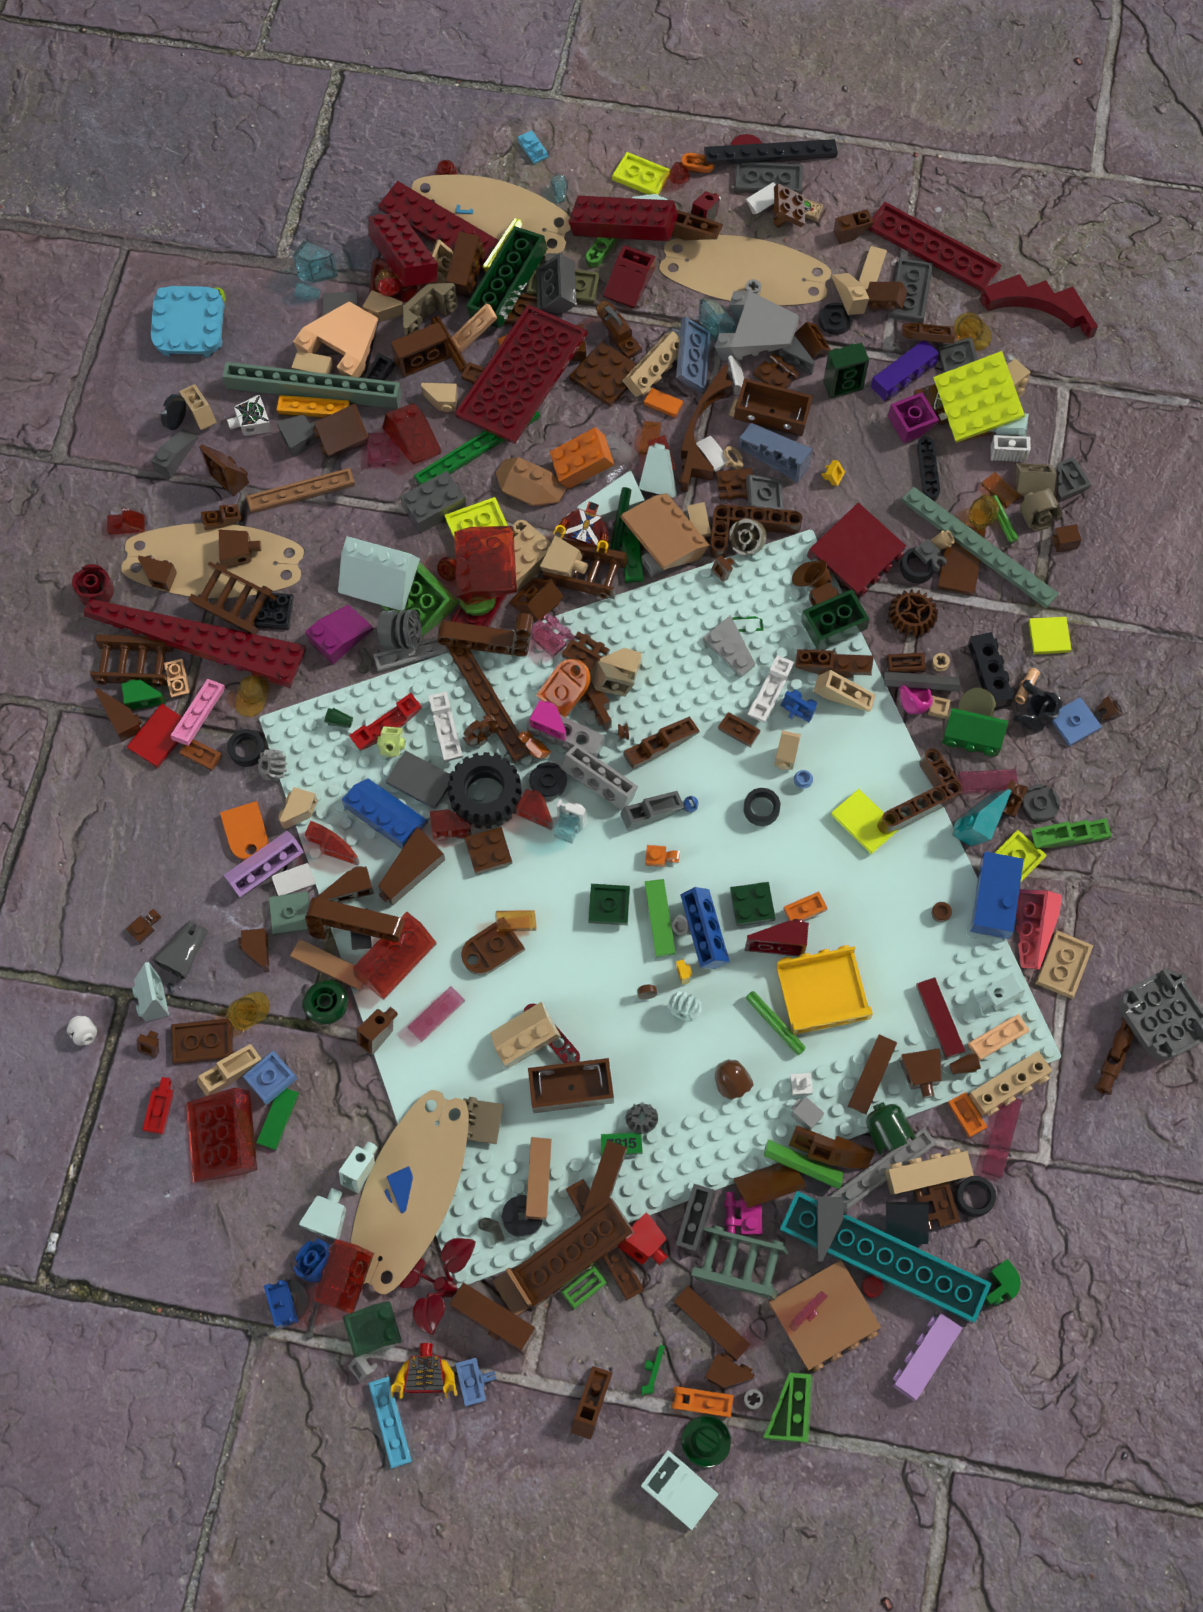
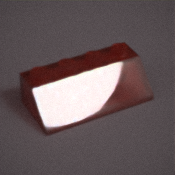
M407 911L401 917L405 924L400 940L393 942L380 939L353 967L354 976L383 1000L388 997L437 944L423 924Z

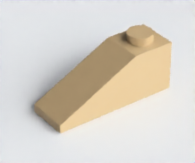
M849 273L832 275L847 314H864L869 301L864 286Z
M195 384L179 391L200 430L210 428L213 424L217 423L208 402Z
M832 670L818 675L813 691L827 700L867 712L871 711L875 699L874 693Z

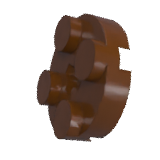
M493 715L483 716L485 720L481 722L476 720L465 729L463 740L467 745L478 744V746H482L488 741L487 738L491 734L496 733L500 729L498 721Z

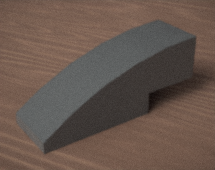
M678 791L645 798L641 803L625 806L620 815L627 830L670 816L683 810L685 806Z

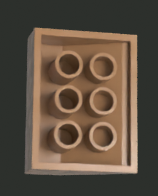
M667 493L653 496L620 516L663 570L698 561L709 547L705 538Z

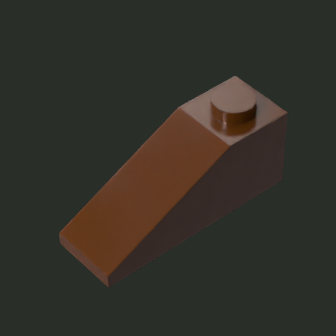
M677 210L678 217L671 236L682 240H715L718 238L723 224Z
M94 689L121 741L123 742L137 735L141 730L139 725L143 724L138 714L133 715L130 708L102 690Z
M356 866L352 870L347 871L316 898L342 903L374 894L367 866Z
M592 1366L574 1417L571 1433L591 1440L613 1374L612 1372Z

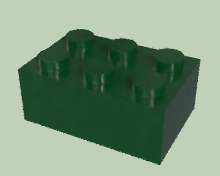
M862 342L828 351L823 383L830 399L864 389L869 357Z
M853 589L803 610L801 622L817 650L867 630L870 620Z

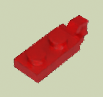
M161 1077L159 1087H155L154 1091L151 1092L142 1131L164 1135L173 1099V1090L170 1089L172 1080L170 1078Z

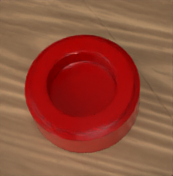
M869 1276L862 1282V1292L869 1298H876L883 1291V1283L880 1279Z

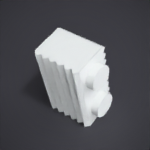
M994 435L990 446L991 460L1026 462L1031 450L1030 437Z

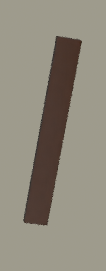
M445 646L485 715H493L498 721L500 729L496 734L513 763L531 755L526 744L518 738L520 735L470 649Z

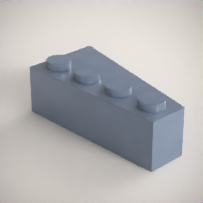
M753 423L740 436L738 448L797 483L810 467L812 448Z

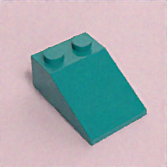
M1006 789L984 798L955 822V829L952 835L969 846L990 841L1012 790Z

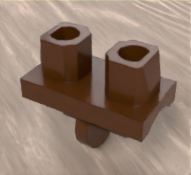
M1010 780L1006 789L1012 791L1002 814L1015 818L1028 787Z

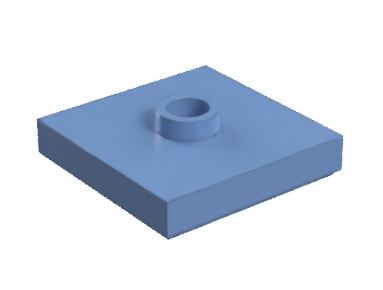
M1081 697L1059 709L1058 717L1051 721L1069 747L1102 728Z
M274 1050L242 1076L266 1105L298 1079Z

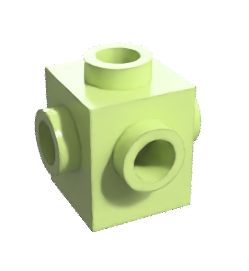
M384 726L381 736H378L377 741L380 755L396 757L400 755L402 750H405L406 739L403 738V728Z

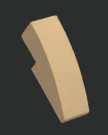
M249 1044L216 1063L215 1067L199 1075L197 1083L207 1098L242 1077L262 1059L254 1047Z

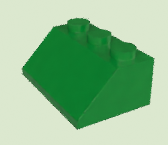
M951 708L945 725L942 744H946L951 748H964L969 752H981L987 756H998L1008 721Z

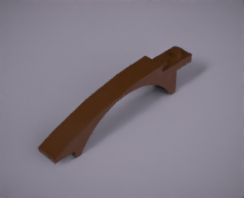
M725 364L701 397L688 425L681 448L682 468H684V472L680 473L678 481L681 484V491L688 492L691 477L713 480L714 466L699 451L695 441L694 429L701 414L711 404L731 395L732 381L727 380L729 365Z

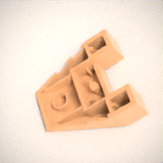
M347 302L304 326L293 342L298 351L313 354L317 352L322 343L344 355L337 366L340 375L359 378L365 370L366 359L370 352V345L375 334L378 318L355 304Z

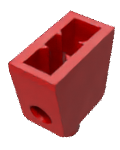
M646 1212L632 1226L635 1233L617 1247L640 1264H644L651 1257L660 1266L668 1257L660 1249L661 1245L666 1241V1237Z

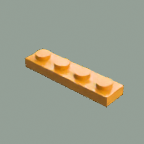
M279 395L277 413L325 418L350 406L349 400Z

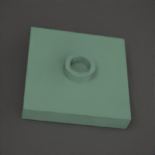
M308 891L269 897L273 936L308 931L305 920L310 904Z

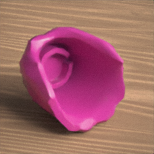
M905 685L899 687L901 704L907 713L921 715L933 705L930 689L907 688Z

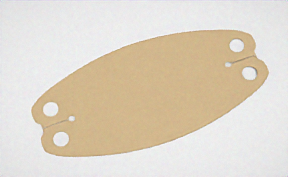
M472 175L426 176L416 179L412 184L414 191L430 200L434 199L438 205L498 240L501 239L513 219L516 218L521 220L522 226L520 228L544 235L546 244L551 238L557 241V246L553 249L548 248L546 253H560L565 248L566 241L564 237L566 232L571 229L568 222L570 216L547 199L520 186L497 179ZM423 183H427L431 188L429 192L423 193L420 191V186ZM457 204L460 205V210L473 209V214L456 213ZM561 217L564 220L562 227L554 225L556 218Z
M719 235L715 240H682L676 238L666 242L664 246L666 257L661 261L659 270L671 280L712 297L731 301L733 292L745 291L746 283L751 279L758 280L761 283L759 296L779 306L813 303L827 296L825 283L830 279V268L821 261L784 245L751 237ZM679 244L683 247V251L675 253L672 247ZM672 263L677 264L679 269L676 272H670L668 265ZM820 268L823 274L816 277L812 274V270ZM816 287L819 290L818 295L811 296L808 293L809 288Z
M202 523L183 524L146 531L129 538L125 544V551L128 555L127 559L122 563L121 571L128 578L152 587L144 570L141 569L140 572L134 573L130 570L133 563H140L138 560L139 555L144 557L152 555L153 558L159 561L167 560L174 564L177 574L170 591L166 592L190 596L192 593L198 597L214 572L208 565L209 561L214 564L220 563L219 530L247 531L251 541H261L262 551L251 552L252 561L250 563L226 568V570L261 588L264 585L276 591L292 586L300 580L301 570L297 564L303 558L304 549L296 542L285 537L251 527L231 524L217 529L204 530ZM137 541H143L145 548L138 551L134 548V544ZM292 548L295 554L291 558H286L283 554L284 550ZM276 561V562H278V563H280V564L273 565V562ZM282 571H291L292 577L289 580H283L281 578ZM221 574L208 598H219L229 577ZM236 581L227 598L239 597L245 585ZM251 590L248 596L256 595L257 592Z
M428 1091L409 1109L386 1141L367 1178L355 1216L349 1252V1275L352 1282L359 1285L368 1283L373 1285L376 1292L384 1295L388 1294L406 1278L432 1242L450 1207L463 1166L469 1121L468 1108L464 1100L459 1098L448 1100L439 1091ZM428 1100H434L437 1104L433 1112L425 1110V1103ZM453 1108L459 1109L461 1113L456 1121L449 1119V1112ZM436 1121L440 1122L438 1126L435 1125ZM409 1166L413 1180L407 1209L401 1214L387 1176ZM386 1189L389 1192L392 1203L389 1202L384 1191ZM379 1256L383 1257L382 1261H378ZM361 1261H366L369 1266L365 1274H359L356 1269ZM384 1271H390L393 1274L392 1281L388 1284L382 1283L380 1278Z

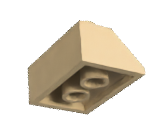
M542 1002L490 1032L499 1057L504 1066L509 1068L561 1037Z

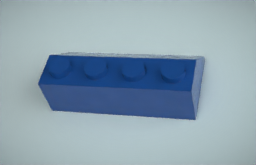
M369 778L353 785L342 798L345 809L401 849L417 827L422 830L428 823L427 819Z

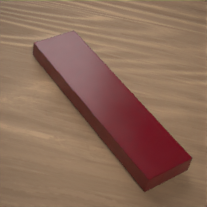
M936 978L916 983L917 990L945 1058L964 1053L965 1048Z

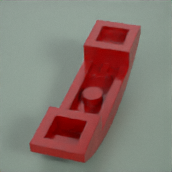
M409 693L396 702V707L367 727L363 725L351 733L349 737L360 751L377 743L378 736H381L384 726L401 728L422 709V706L413 694Z

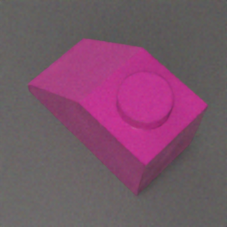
M539 700L530 717V727L565 741L566 730L557 707L549 701L543 702Z

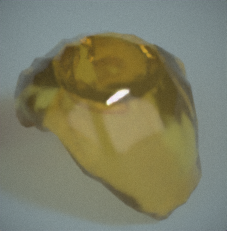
M982 494L973 501L969 509V522L977 530L986 529L998 517L1000 510L998 502L990 495Z

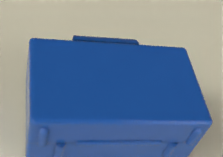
M409 1166L387 1176L401 1214L407 1209L413 1180ZM386 1189L384 1191L389 1202L392 1203L389 1192Z

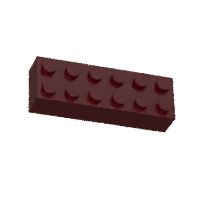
M578 195L568 222L573 236L670 241L678 212L674 200Z
M392 212L391 214L384 215L376 214L375 216L368 217V236L404 287L437 282V261L401 212Z

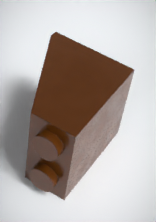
M355 404L314 422L315 428H313L316 439L319 438L321 441L319 447L322 454L326 455L328 459L368 444L369 437Z

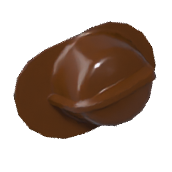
M819 560L803 563L793 573V584L799 587L809 586L815 589L829 582L831 583L832 578L827 568V562Z

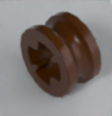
M627 723L624 726L618 724L619 741H622L624 738L629 740Z

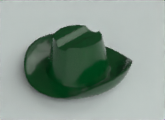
M323 980L309 987L303 997L302 1007L305 1014L311 1020L321 1024H332L340 1020L346 1013L348 996L346 990L339 982Z
M705 1415L697 1417L687 1424L682 1434L681 1443L685 1455L692 1463L701 1467H714L723 1462L727 1457L731 1447V1436L727 1426L720 1419Z

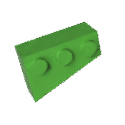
M789 1373L776 1409L771 1417L770 1424L763 1437L765 1440L809 1444L813 1383L811 1374Z

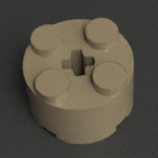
M1049 488L1036 493L1030 492L1026 494L1024 501L1020 505V512L1027 526L1032 528L1033 531H1041L1051 527V523L1054 520L1056 522L1059 521L1063 513L1053 492Z

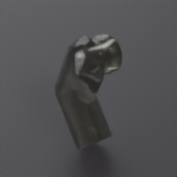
M488 1217L479 1220V1229L492 1233L495 1243L505 1241L498 1221Z

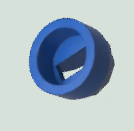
M688 796L684 799L685 811L695 812L698 809L699 802L696 797ZM689 800H692L694 804L693 807L691 806Z

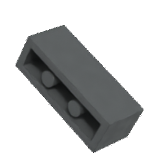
M697 1184L693 1185L676 1245L699 1252L705 1232L704 1227L707 1225L716 1195L715 1190Z

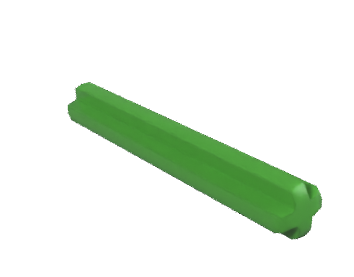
M755 991L750 992L746 996V1000L797 1055L802 1054L806 1049L803 1043Z

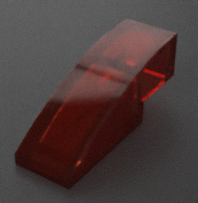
M310 820L305 832L307 841L320 845L321 852L324 855L357 866L359 865L357 855L341 837L323 825Z

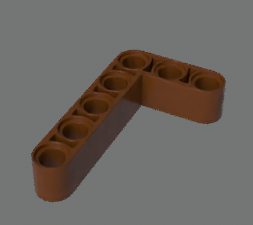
M718 505L715 507L713 515L710 554L714 559L721 555L723 557L726 556L728 531L737 521L745 518L753 520L759 518L761 520L756 521L763 525L766 532L796 534L801 530L803 516L800 512L794 510Z
M526 613L518 614L514 631L443 621L439 625L437 642L445 646L523 657L529 651L533 617Z
M930 748L926 750L919 761L921 769L934 788L887 810L878 821L877 827L880 832L884 834L892 833L957 799L962 791V785L937 749Z
M316 897L311 898L305 915L308 933L317 939H325L329 927H334L398 942L405 921L397 916Z

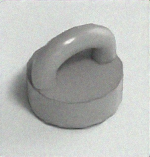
M678 915L672 921L671 927L676 934H688L690 928L685 915Z

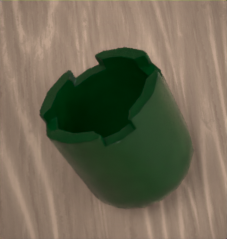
M884 1102L873 1106L874 1111L870 1112L866 1118V1125L878 1154L884 1153L882 1149L887 1148L888 1151H892L907 1144L906 1139L908 1138L911 1140L916 1139L903 1110L896 1104L885 1105Z

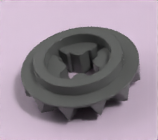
M643 1102L637 1105L633 1104L625 1116L629 1129L638 1134L652 1131L658 1123L656 1109L651 1104L648 1105ZM641 1112H643V1113H644V1116L647 1117V1118H644V1121H643L642 1124H641L640 1119H639V1118H636V1117H639V1116H640V1113H641Z

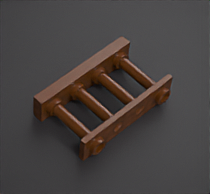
M562 539L581 552V561L585 559L593 561L587 580L576 579L577 571H575L572 578L544 571V579L552 580L559 587L598 595L603 599H615L614 587H611L617 568H626L628 562L626 553L608 549L607 553H605L603 548H599L597 552V546ZM602 563L611 565L604 585L593 583L599 566Z
M209 561L208 565L214 570L202 593L198 597L191 593L188 600L197 607L248 633L257 634L258 629L254 626L255 622L253 621L267 597L274 601L276 600V597L272 594L273 590L264 585L261 588L227 571V567L219 562L214 564ZM223 574L229 577L217 602L209 603L208 596L220 575ZM237 581L245 585L232 610L227 612L223 610V604ZM254 590L260 593L248 617H245L244 620L238 618V613L250 591Z
M96 634L95 641L99 649H102L99 672L90 671V676L94 683L100 685L107 683L122 684L129 680H141L154 687L168 686L165 674H162L165 653L173 652V647L165 645L164 641L158 639L156 641L150 640L148 636ZM111 650H120L117 672H106L109 652ZM130 650L139 651L136 673H125L127 656ZM156 651L157 658L154 674H143L146 653Z

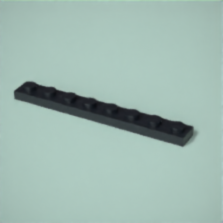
M835 139L704 147L706 165L834 158L838 155Z

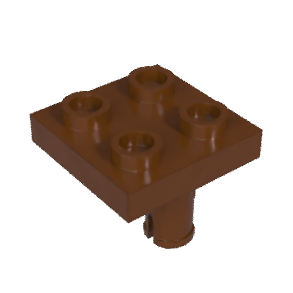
M781 184L775 185L772 209L777 217L773 219L774 226L780 228L787 221L799 227L805 225L804 196Z

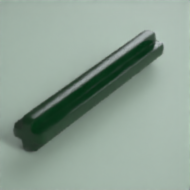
M627 487L621 489L610 544L611 550L620 551L625 522L620 516L628 511L632 491Z

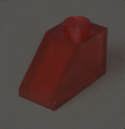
M526 789L516 807L517 815L552 830L553 822L544 797L536 790L530 791Z

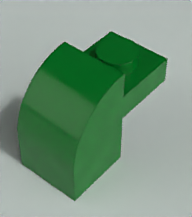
M1006 1259L988 1273L998 1288L986 1296L984 1303L987 1307L991 1304L997 1306L1005 1300L1003 1295L1008 1301H1011L1019 1292L1020 1276L1009 1259Z

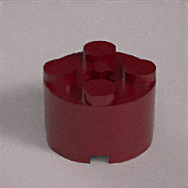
M89 564L81 567L82 569L78 573L76 571L72 578V586L83 605H87L90 599L110 603L114 593V585L108 573L101 566Z

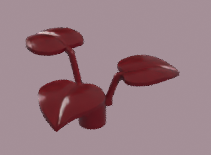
M453 1238L444 1245L441 1251V1260L445 1263L443 1269L447 1277L441 1276L434 1280L421 1273L425 1267V1261L421 1257L406 1278L398 1285L403 1289H410L418 1283L419 1276L434 1284V1289L438 1293H429L427 1298L418 1299L413 1307L415 1323L420 1329L431 1335H434L436 1327L445 1311V1302L442 1298L453 1297L457 1291V1285L453 1282L454 1278L450 1273H458L466 1266L476 1244V1241L473 1239Z

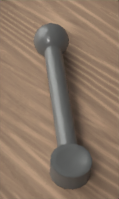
M321 1295L316 1297L317 1305L309 1331L305 1334L307 1339H312L314 1336L313 1329L318 1312L325 1300Z

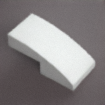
M711 436L696 443L701 454L714 466V472L726 467L727 459L723 454V450Z

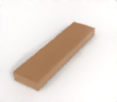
M299 939L290 955L292 959L358 991L361 990L369 976V972Z
M531 1137L525 1213V1218L546 1220L552 1139Z

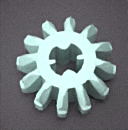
M678 991L672 994L668 1001L667 1010L673 1016L678 1017V1019L689 1022L696 1021L701 1013L702 1002L697 997H693L692 994L689 995L686 992Z

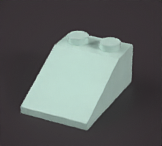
M146 962L135 977V986L132 987L134 997L138 998L139 1005H136L138 1016L142 1017L145 1022L167 1017L169 1012L162 979L151 964Z

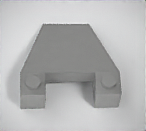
M751 291L733 292L729 306L735 318H740L735 333H719L715 349L722 361H728V357L731 355L738 361L743 359V356L750 354L756 356L761 351L768 350L770 352L791 345L799 320L797 314Z

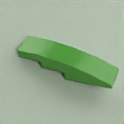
M1107 818L1091 822L1084 820L1070 823L1068 821L1031 829L1035 849L1110 839L1112 836Z

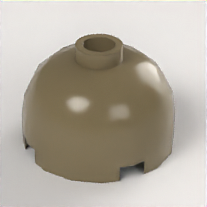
M749 518L735 522L729 533L732 549L741 555L756 554L762 550L767 538L763 525Z

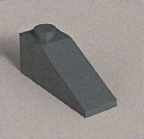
M795 335L790 346L769 352L770 354L774 353L777 356H781L784 361L811 375L814 372L815 361Z
M182 429L164 443L151 460L155 471L168 478H172L199 438L198 435Z
M817 1197V1263L823 1262L843 1221V1215H847V1202H843V1197Z

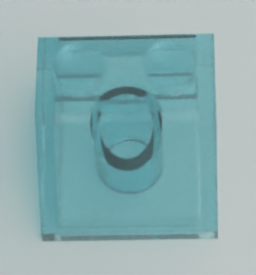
M303 240L293 254L298 277L303 281L316 283L335 278L338 275L334 255L327 250Z
M700 299L698 321L706 330L711 332L710 335L716 342L719 333L736 332V320L727 314L723 305H720L716 300Z

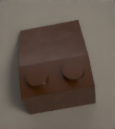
M201 444L199 446L209 475L233 497L249 484L248 473L243 467L239 468L232 457H227L222 452Z

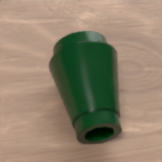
M333 707V709L328 708L324 722L328 723V726L351 728L353 717Z

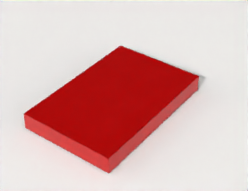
M161 704L128 744L127 748L156 768H159L179 743L171 739V734L182 719V716Z

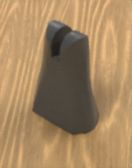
M189 920L175 937L152 959L153 962L160 968L168 972L171 971L175 976L186 979L208 930L202 926L196 929V923Z

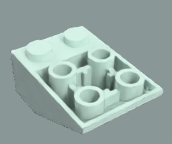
M667 1450L641 1485L642 1489L691 1530H693L719 1495L669 1450Z

